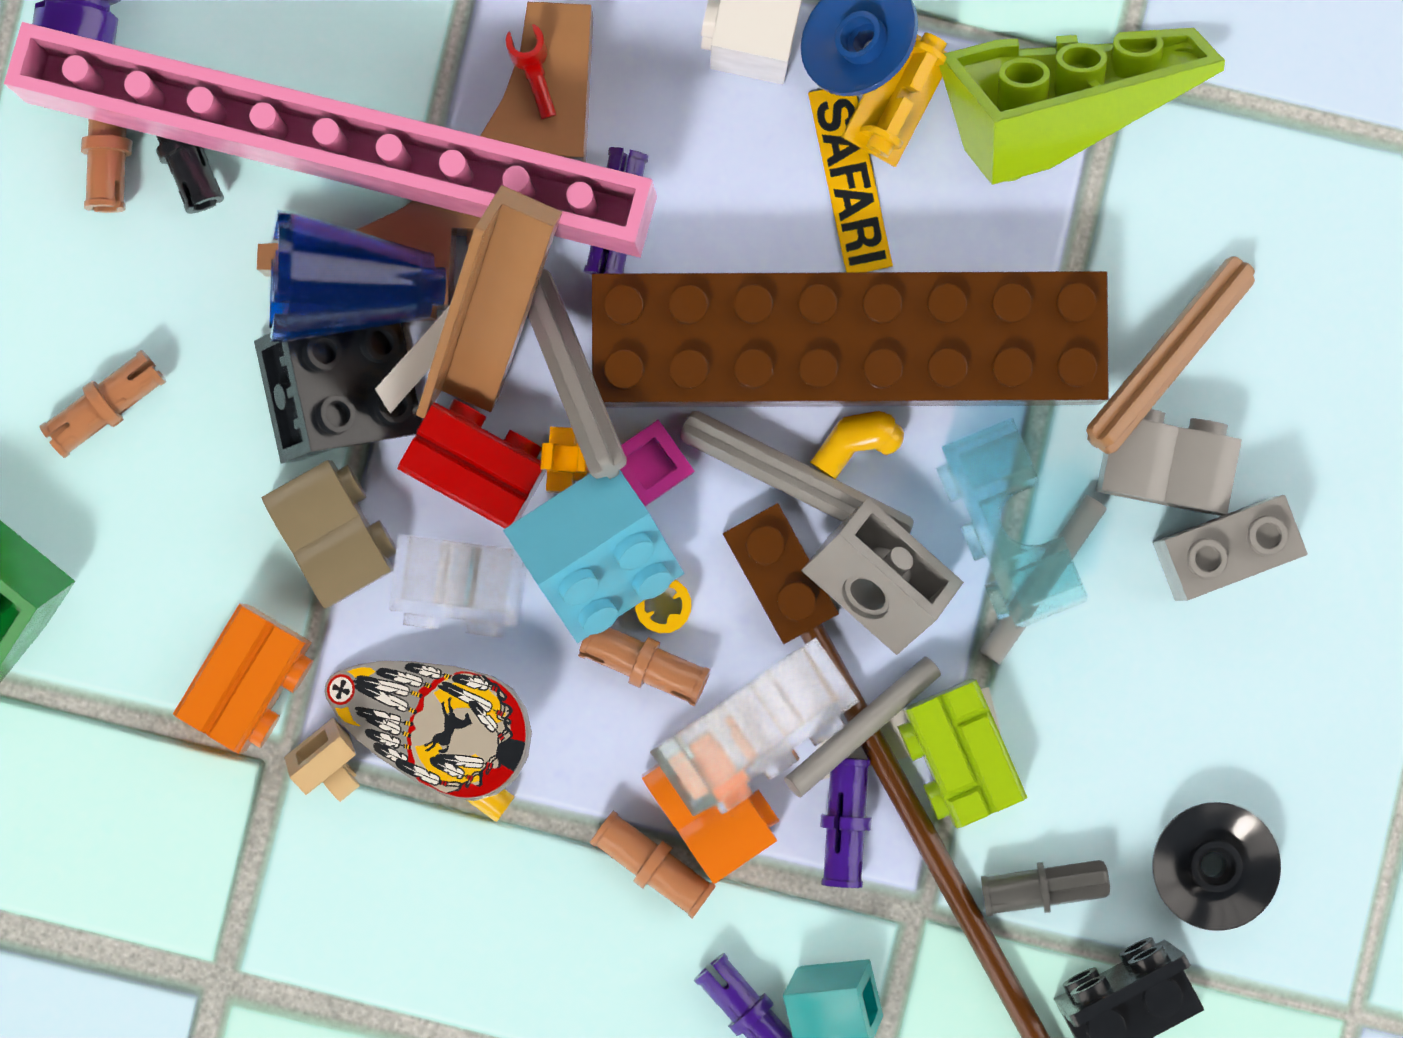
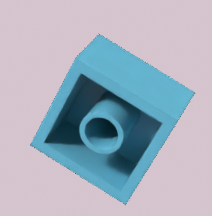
M621 471L618 476L609 479L607 476L596 479L591 474H588L503 530L533 579L577 644L590 635L607 630L619 616L645 599L659 596L670 586L671 582L685 574L650 513Z

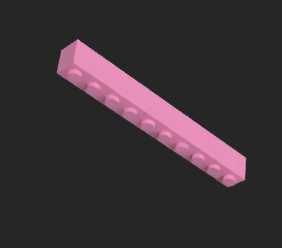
M26 22L21 23L4 84L28 104L480 218L500 186L503 185L562 211L554 236L639 258L642 255L657 200L654 183L650 178Z

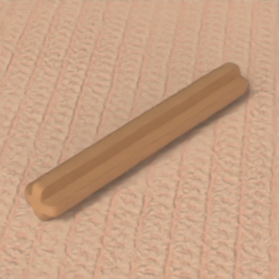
M1231 256L1224 260L1088 424L1086 429L1088 434L1087 440L1093 447L1099 448L1105 454L1114 453L1120 448L1253 286L1255 270L1249 263L1243 262L1236 256Z

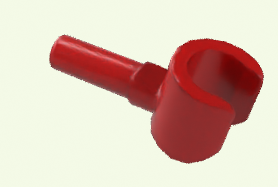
M532 24L537 41L533 50L524 53L516 50L510 31L507 33L505 40L511 61L516 67L524 70L526 78L530 82L541 120L556 116V111L544 77L545 71L542 65L547 57L546 42L540 28Z

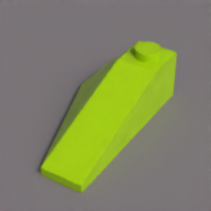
M1193 27L1119 32L1114 37L1113 43L1105 44L1078 43L1077 35L1056 36L1055 47L1019 49L1018 38L999 39L944 53L947 59L944 65H939L964 151L991 185L1015 181L1021 177L1055 167L1223 72L1225 59Z

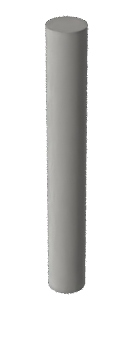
M1089 495L1084 497L979 650L983 655L998 665L1003 662L1106 512L1107 508Z
M926 656L918 661L784 778L789 789L800 798L937 680L941 676L937 665Z

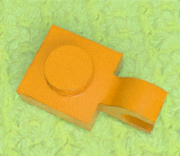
M550 426L549 443H542L540 469L547 471L546 491L549 493L559 494L573 485L575 481L581 480L590 473L573 429L570 427Z

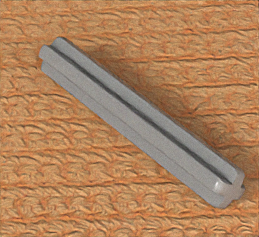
M543 269L527 316L590 474L596 479L606 476L609 479L615 478L619 475V470L626 465L625 454L553 276L547 269Z
M692 411L681 429L680 439L684 443L842 522L869 497L909 534L911 533L914 520L910 516L700 411Z

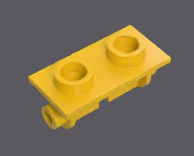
M927 32L922 37L917 34L914 48L904 66L887 83L862 95L841 137L887 164L896 167L942 79L939 65H944L947 59L944 53H947L944 50L947 43Z

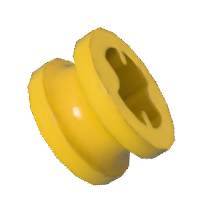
M678 580L671 582L669 587L677 592L672 597L673 599L681 598L682 610L680 614H670L666 624L657 623L650 618L654 611L646 612L645 600L635 606V612L639 621L648 630L656 633H671L680 629L687 622L691 613V597L687 588Z

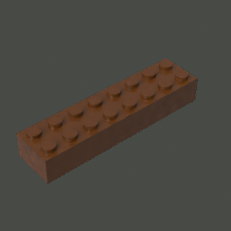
M1108 271L592 274V375L606 408L1100 405L1109 400Z

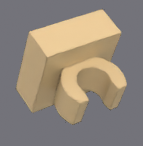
M334 717L284 757L289 777L305 795L309 794L323 782L331 794L341 802L360 787V784L354 778L357 776L347 763L356 755L350 735Z

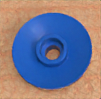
M820 0L808 17L801 38V58L807 74L819 87L839 96L862 95L881 87L901 70L914 48L918 32V16L912 0ZM871 40L868 46L864 48L865 44Z

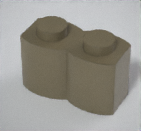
M328 459L261 497L275 526L293 553L302 573L324 609L334 606L395 571L389 558L398 553L392 538L382 522L378 520L370 525L365 518L358 502L367 497L349 465H346L338 470L333 460Z

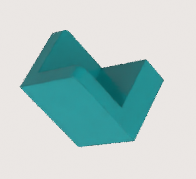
M870 959L797 967L783 993L793 1038H874L883 1019Z

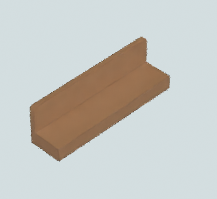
M503 185L500 186L473 231L416 416L424 419L441 391L490 413L492 412L505 383L562 211Z

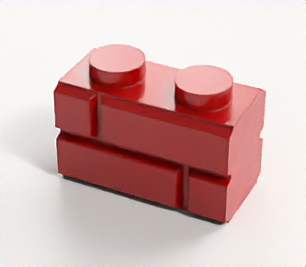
M453 399L448 409L434 402L399 462L397 469L504 529L522 517L530 499L547 472L540 469L541 460L537 459L542 447L510 429L504 440L481 428L487 416L457 399Z

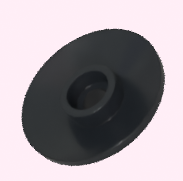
M1207 802L1185 809L1165 826L1154 848L1152 874L1160 898L1174 915L1200 929L1224 931L1249 923L1267 908L1279 885L1281 859L1272 833L1257 816L1233 804ZM1216 852L1222 857L1223 867L1218 874L1207 876L1201 867L1202 860L1207 854Z

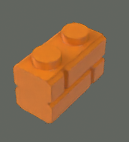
M239 603L174 710L173 715L238 754L246 752L251 743L261 748L280 718V715L272 711V708L285 688L294 693L312 666L313 660L305 656L312 642L255 607Z

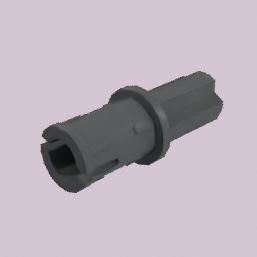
M1101 860L1044 868L1043 862H1037V869L989 877L987 875L980 876L987 916L1040 907L1044 908V913H1050V906L1101 899L1110 895L1108 869L1105 862Z

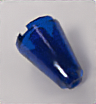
M277 210L273 240H278V250H275L274 259L271 260L269 328H272L270 342H289L428 319L431 316L433 306L444 305L446 268L435 267L433 253L292 211Z

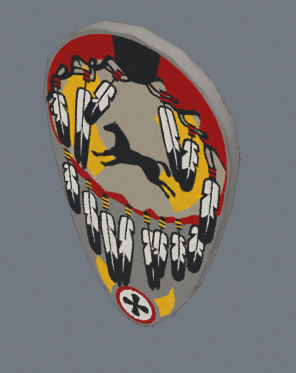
M376 661L354 665L331 675L325 684L326 700L338 720L357 741L413 781L448 798L477 801L499 794L517 779L529 757L532 729L527 708L512 687L492 675L450 665L415 661Z

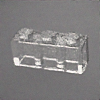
M814 638L773 664L655 747L650 753L693 816L713 806H716L719 812L724 814L754 793L748 782L761 772L770 780L796 763L800 757L794 748L809 739L815 747L846 725L840 715L858 703L859 700L817 638Z

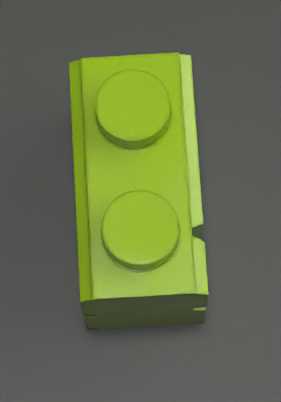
M976 679L966 680L903 708L908 722L897 727L911 760L915 761L923 757L933 781L924 784L923 788L938 820L949 816L953 826L958 829L1028 798Z

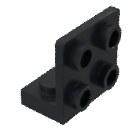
M390 310L283 326L254 341L280 464L305 460L332 449L416 435L422 423V418L416 416L419 403L415 386L391 413H389L375 390L407 354L401 321L397 311Z
M1152 937L1140 940L1125 948L1119 953L1122 962L1100 974L1097 968L1093 967L1069 978L1062 984L1065 993L1054 998L1074 1038H1154L1205 1010L1184 972L1185 969L1191 966L1185 953L1165 939L1155 943Z

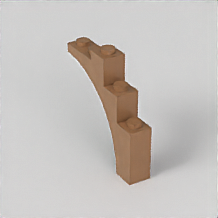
M527 1L520 52H529L535 48L537 41L532 28V24H535L542 31L547 46V57L542 65L556 116L541 120L530 82L527 80L524 70L514 66L504 96L480 136L586 162L594 19L590 4ZM412 200L403 208L355 230L311 241L258 244L256 269L266 277H273L274 287L284 289H311L312 279L337 280V290L370 293L375 292V282H384L383 301L390 308H399L400 319L437 320V310L445 311L453 298L457 236H467L466 245L469 246L473 231L481 218Z

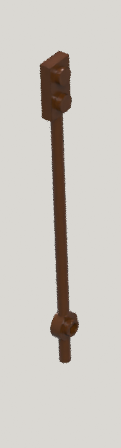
M776 503L727 530L722 535L782 644L784 645L801 636L847 722H849L867 707V704L822 624L839 613L830 596L801 571L809 562V558L780 505ZM879 729L861 747L867 758L871 760L870 764L1021 1038H1050L881 729Z

